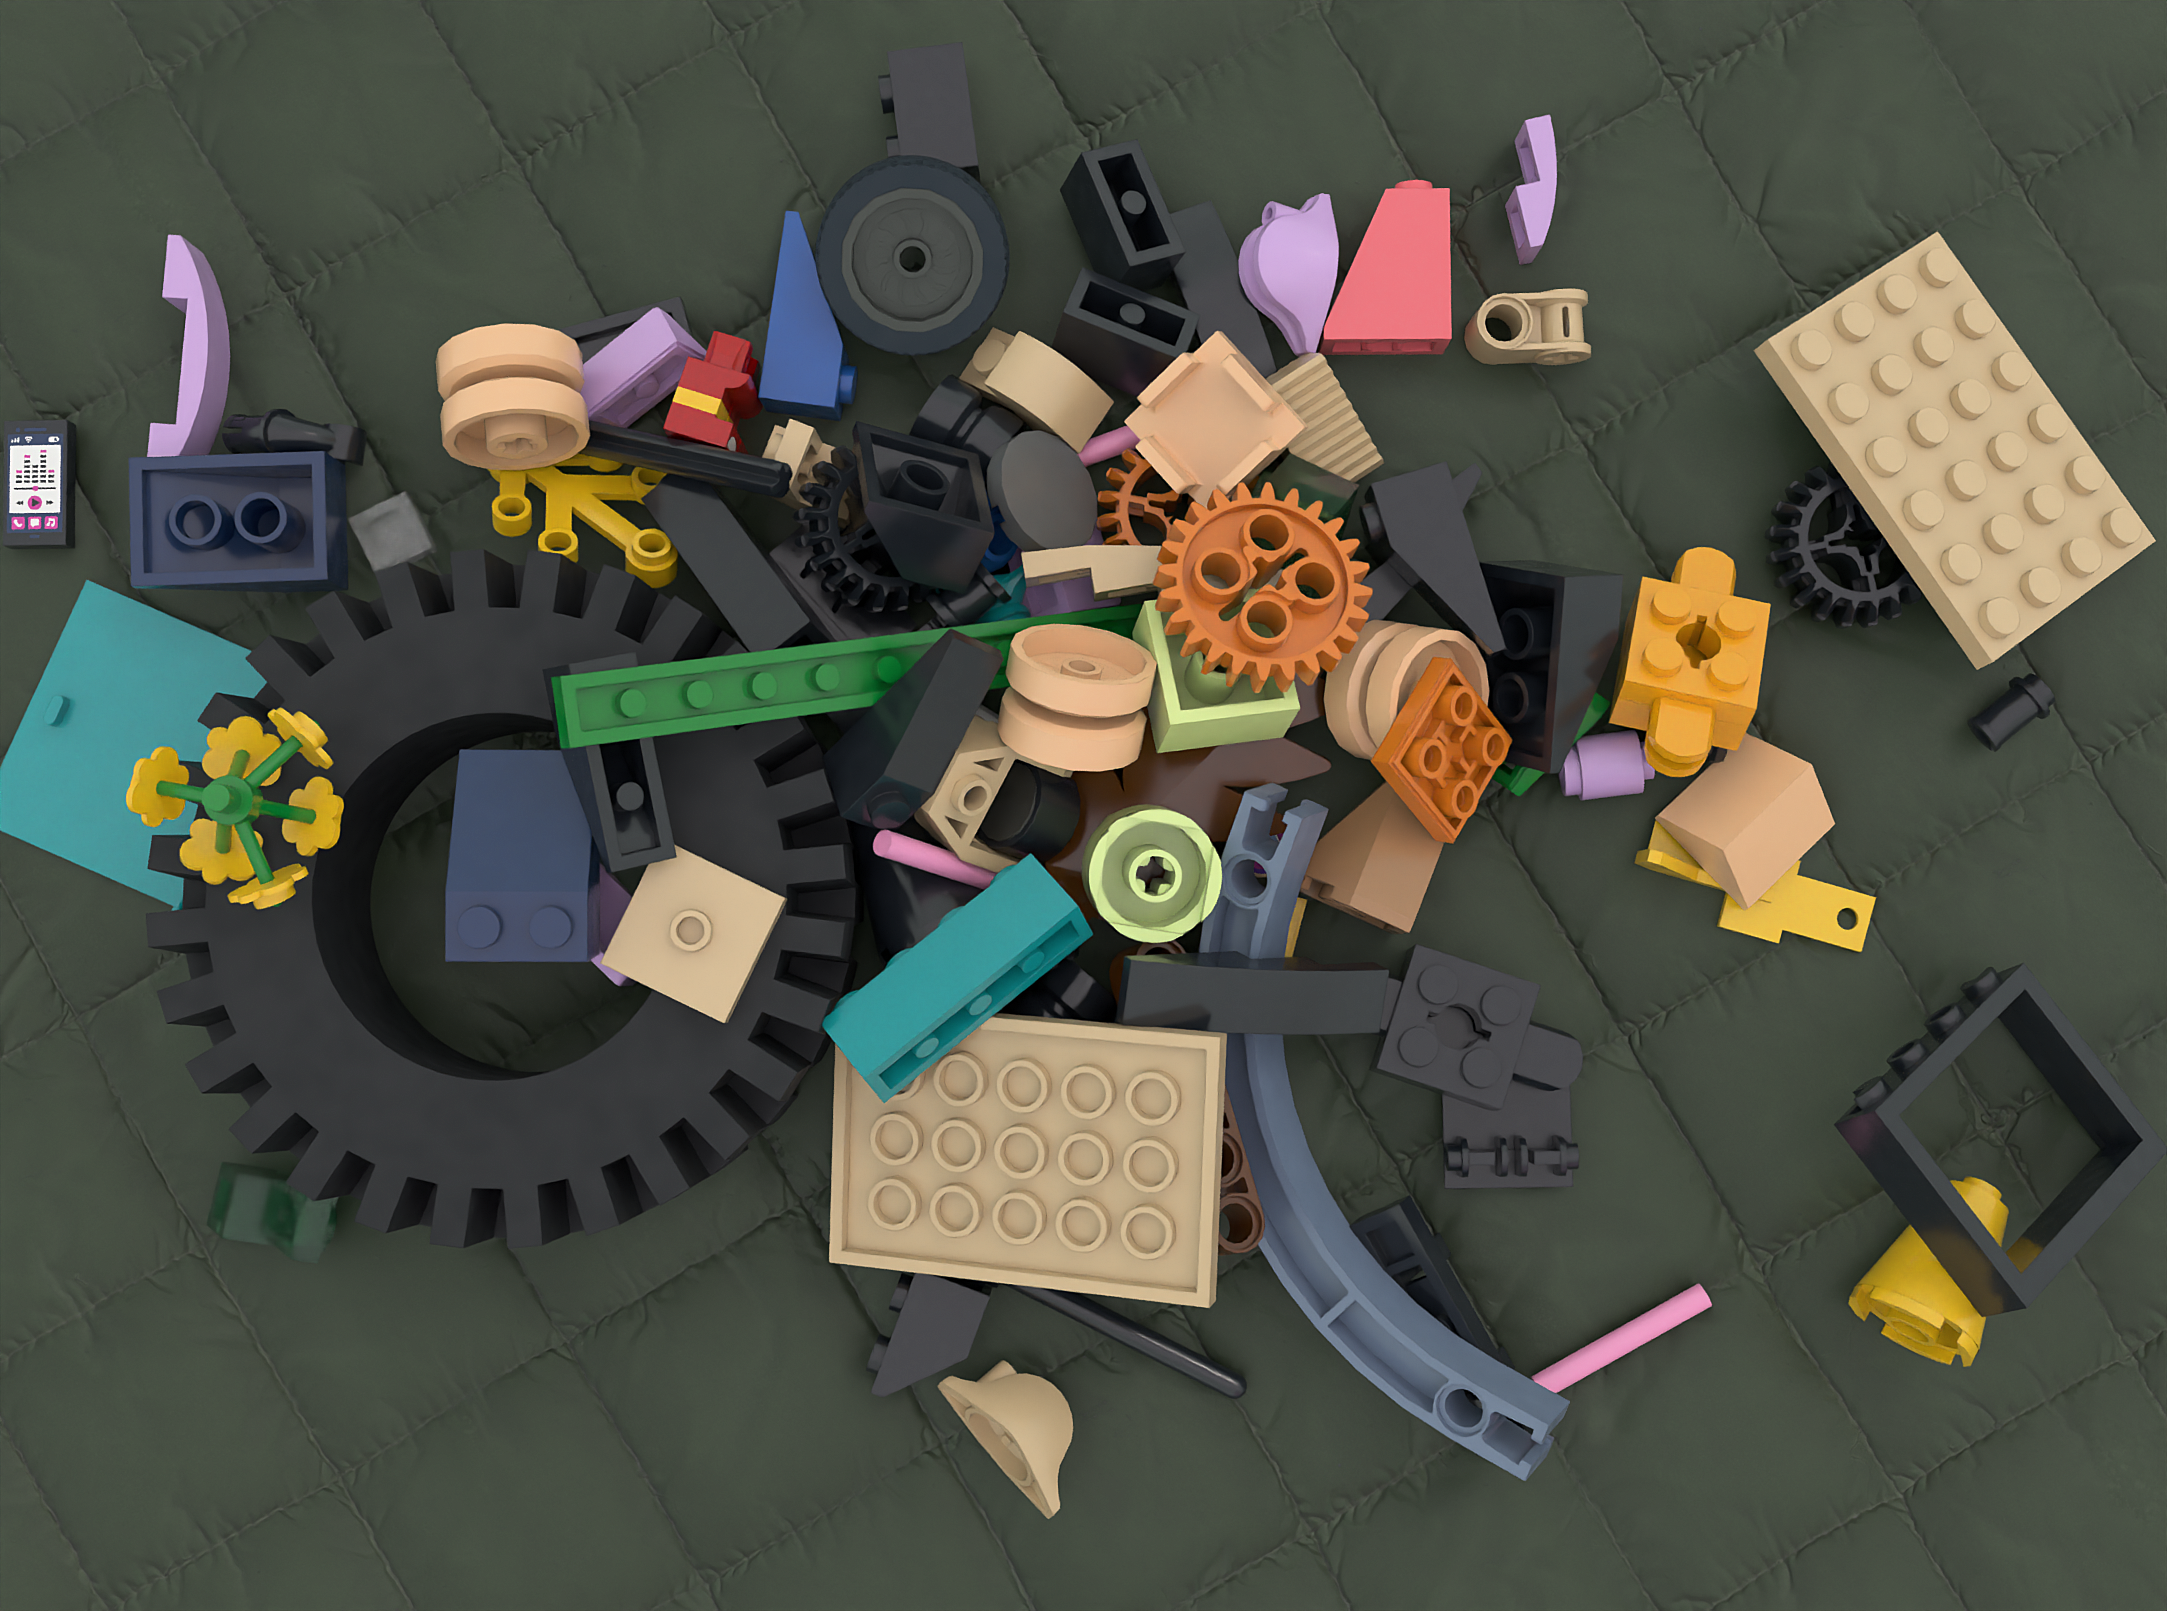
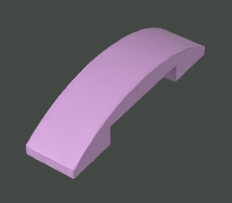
M168 235L162 297L186 314L176 425L150 423L147 457L209 455L221 424L229 383L230 342L226 311L216 278L204 254L181 235Z

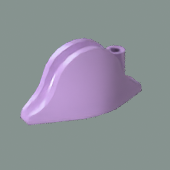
M1324 193L1308 199L1300 210L1270 201L1262 213L1263 225L1254 229L1246 237L1238 259L1239 276L1247 297L1259 311L1277 325L1293 353L1298 357L1309 352L1316 353L1337 277L1339 242L1330 195Z

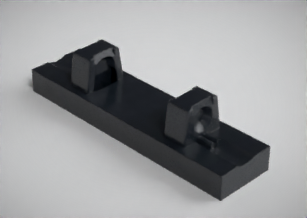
M1410 1195L1359 1217L1349 1226L1382 1269L1419 1306L1455 1335L1513 1370L1515 1369L1503 1346L1495 1348L1449 1266L1447 1259L1451 1256V1252L1441 1234H1431ZM1422 1270L1426 1274L1425 1276H1422L1411 1281V1279ZM1464 1389L1469 1402L1476 1407L1482 1408L1478 1397L1471 1391ZM1506 1417L1508 1420H1510L1511 1422H1513L1514 1424H1516L1517 1426H1519L1520 1428H1522L1523 1430L1532 1435L1534 1429L1527 1427L1511 1418Z

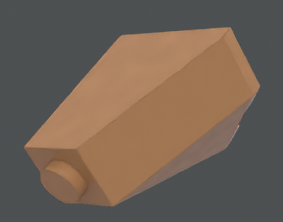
M1385 780L1317 840L1299 892L1391 934L1410 933L1445 842L1435 841Z

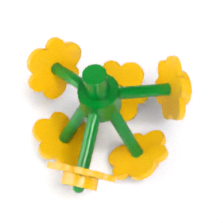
M281 707L277 710L272 709L268 713V717L278 727L277 731L285 740L283 744H281L277 736L263 734L261 724L256 719L248 716H240L234 719L228 729L216 727L209 732L207 744L211 749L207 750L204 754L202 767L204 772L215 780L207 787L201 788L187 785L189 772L185 766L179 765V758L175 749L168 746H160L154 750L150 759L141 758L136 762L126 794L128 809L133 813L141 814L143 824L148 827L159 826L163 819L174 820L178 818L184 810L186 800L202 803L206 813L213 821L202 818L195 820L191 824L189 830L191 838L186 840L180 848L182 864L194 871L202 870L203 879L213 885L221 884L227 877L236 881H245L256 874L257 878L227 895L230 903L239 902L240 904L253 902L256 909L280 906L283 901L296 893L293 886L295 881L304 878L309 873L305 866L301 867L299 863L283 867L272 873L262 851L263 838L258 832L253 830L251 823L258 819L260 814L284 819L282 834L286 841L295 843L299 854L312 856L317 852L318 848L329 849L337 843L340 836L341 814L344 809L342 798L333 795L332 783L324 777L312 778L307 783L305 790H294L289 798V805L263 799L262 792L258 787L268 786L276 782L281 774V766L297 751L302 753L316 767L320 765L325 769H329L333 765L330 756L322 749L328 742V738L320 728V724L300 711H297L292 716Z

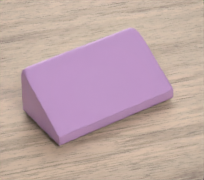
M658 307L651 309L583 364L585 382L580 394L587 405L588 420L627 428L678 387L688 356L704 361L707 351L668 313Z

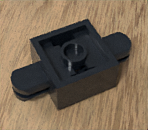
M1415 944L1407 950L1399 976L1389 973L1380 1033H1372L1380 1037L1369 1071L1489 1111H1498L1503 1109L1511 1080L1547 1092L1567 1088L1577 1079L1582 1070L1583 1053L1580 1043L1571 1034L1530 1020L1541 985Z

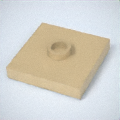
M675 845L677 858L648 864L600 964L722 1023H728L788 899Z

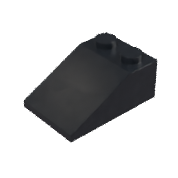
M1537 560L1479 562L1506 649L1496 657L1484 660L1490 690L1487 707L1513 740L1508 748L1504 762L1550 774L1560 773L1618 641L1624 574Z

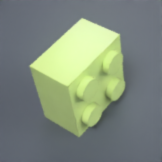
M1249 589L1243 602L1235 609L1233 608L1224 615L1219 616L1220 619L1229 621L1237 615L1245 603L1259 589ZM1157 600L1144 601L1132 635L1133 640L1150 651L1157 662L1152 694L1147 705L1157 753L1284 737L1300 710L1294 681L1288 691L1282 693L1276 685L1273 676L1267 677L1260 693H1254L1250 682V675L1241 673L1237 682L1232 687L1226 686L1227 668L1220 664L1207 675L1202 674V664L1206 655L1198 651L1190 656L1182 657L1180 651L1187 639L1186 634L1166 635L1164 632L1169 618L1175 612L1156 611L1155 603ZM1257 622L1248 623L1251 630L1258 636L1265 638L1274 637L1272 631L1264 624Z

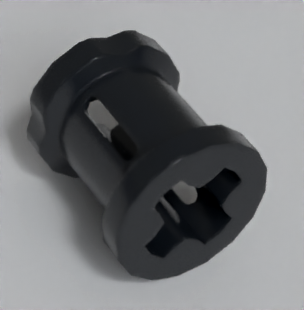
M981 562L965 594L944 589L940 594L932 591L925 597L949 627L975 624L998 602L1006 605L1012 600V597Z

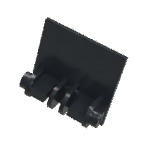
M1511 1080L1503 1109L1498 1111H1489L1442 1095L1444 1189L1573 1187V1169L1579 1168V1149L1577 1143H1572L1570 1085L1564 1089L1547 1092Z

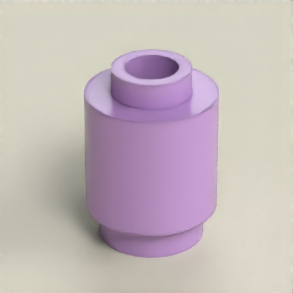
M1635 730L1582 736L1571 746L1560 773H1558L1563 795H1578L1580 800L1643 793L1644 780L1654 779L1655 769L1646 761L1645 741L1639 742Z

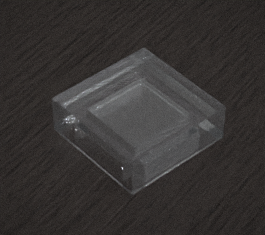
M406 491L348 519L374 573L406 561L414 563L438 551L412 496Z

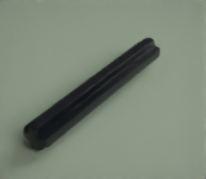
M590 420V437L586 447L578 452L579 454L777 498L787 495L790 490L789 482L793 476L792 468L788 463Z

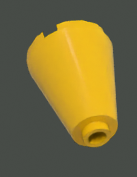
M1965 1177L1963 1182L1951 1180L1950 1182L1999 1246L2002 1247L2009 1210L2000 1201L2002 1197L2000 1191L1991 1184L1975 1177ZM1909 1225L1857 1283L1850 1295L1848 1304L1863 1321L1866 1320L1870 1311L1886 1323L1881 1334L1901 1346L1948 1365H1951L1956 1354L1961 1355L1963 1367L1971 1366L1980 1349L1986 1317L1980 1316L1914 1228Z

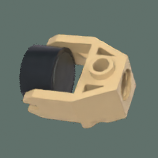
M975 714L935 793L914 813V818L932 837L952 851L959 859L996 873L1010 865L1018 864L1021 861L1020 859H1024L1030 853L1038 862L1049 861L1059 854L1070 841L1079 820L1081 799L1077 784L1071 778L1073 771L1044 765L1018 754L1002 742L997 731L998 723L986 721Z

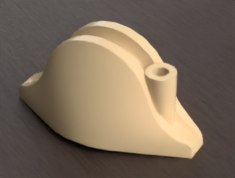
M1004 1360L996 1364L977 1382L963 1380L954 1376H948L941 1381L937 1387L978 1442L991 1455L1004 1473L1048 1519L1054 1516L1060 1509L1058 1494L1059 1468L1071 1443L1073 1433L1072 1413L1062 1393L1051 1382L1039 1376L1027 1373L1017 1374L1013 1367Z

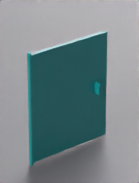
M86 580L0 767V831L173 906L171 911L182 910L184 878L147 869L152 835H190V826L194 822L198 805L186 800L184 810L178 818L174 820L163 819L159 826L148 827L143 824L141 814L133 813L128 809L126 804L127 790L130 786L136 762L141 758L150 759L154 750L160 746H168L175 749L180 761L202 762L204 754L207 750L211 749L207 744V736L211 730L197 720L214 694L217 692L254 698L267 683L245 659L252 651Z

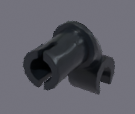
M272 409L266 412L265 415L257 416L234 414L228 417L223 427L228 429H242L241 433H222L224 445L233 454L325 451L344 465L346 462L363 467L367 432L361 428L342 424L328 423L322 425L296 418L293 413L286 409Z

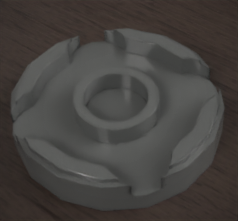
M1037 430L1022 432L1003 443L994 451L987 468V495L992 508L999 506L1000 513L1005 519L1004 522L1000 523V526L1012 542L1024 552L1083 546L1091 539L1097 522V496L1088 470L1073 449L1059 437Z

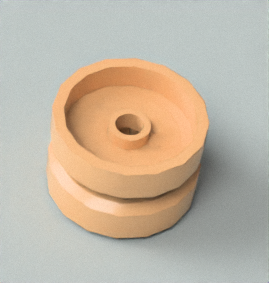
M498 324L474 328L453 336L439 348L436 358L438 392L445 401L440 414L442 442L451 457L467 465L491 470H525L545 467L564 461L586 447L590 437L587 405L580 394L585 382L582 353L574 339L558 330L534 324Z
M1372 620L1365 623L1360 632H1355L1359 639L1349 654L1341 653L1342 659L1335 670L1331 673L1327 671L1324 706L1328 727L1338 745L1358 758L1372 760L1433 657L1451 658L1484 703L1488 705L1490 690L1486 663L1476 644L1460 631L1394 621Z
M1047 624L1031 626L1016 633L1010 644L1006 676L1011 686L1006 689L1002 697L997 731L1002 742L1018 754L1031 760L1072 771L1101 772L1127 766L1138 759L1142 747L1147 718L1141 708L1147 706L1150 700L1157 662L1150 651L1135 641L1110 631L1088 626Z

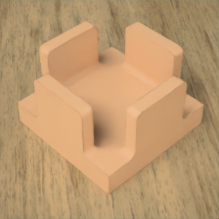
M1216 331L1194 353L1184 352L1173 361L1137 397L1141 405L1124 421L1141 440L1135 446L1136 449L1178 494L1188 493L1197 503L1207 508L1208 500L1215 489L1220 490L1231 501L1238 483L1244 482L1247 486L1308 428L1307 424L1222 331Z

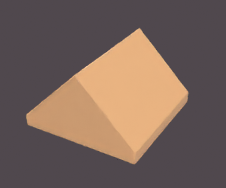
M1746 732L1737 751L1727 749L1723 762L1711 763L1655 817L1666 831L1743 910L1748 909L1835 825L1812 764Z

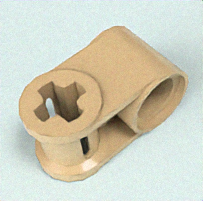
M1554 289L1541 293H1502L1493 295L1481 305L1466 326L1464 336L1466 348L1473 358L1481 363L1490 365L1515 363L1563 365L1587 360L1591 357V345L1584 342L1582 308L1588 304V294L1580 289ZM1493 317L1506 322L1512 334L1511 340L1504 342L1491 337L1486 329V319Z

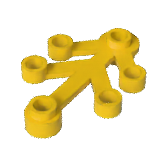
M579 453L569 459L545 467L525 470L487 469L490 471L491 476L500 482V495L492 503V522L494 529L504 536L515 537L523 535L530 530L532 526V507L529 499L525 497L526 484L531 482L546 493L545 531L538 538V551L560 553L577 563L578 538L572 532L573 513L625 552L626 572L636 575L650 587L660 588L666 586L677 575L678 550L665 532L658 529L640 530L600 501L630 500L644 504L641 498L654 489L659 481L668 473L635 467L631 476L564 474L554 467L590 466L596 471L611 472L619 469L623 464ZM645 483H656L657 485L651 486L645 485ZM508 513H517V514H520V515H517V516H506L505 514H508ZM556 547H561V548H565L566 550H563V551H553V550H550V549L556 548Z

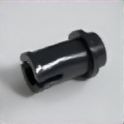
M2029 673L2024 678L2013 677L2009 681L2010 689L1977 716L1971 717L1967 721L1972 733L1989 750L1998 751L2002 744L2036 717L2045 719L2050 715L2049 707L2055 703V696L2049 687L2036 675Z

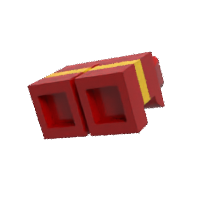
M714 331L704 361L688 356L663 427L668 437L748 454L737 431L740 418H753L764 407L758 398L759 394L755 387L761 366L758 360L751 357L753 351L751 342Z

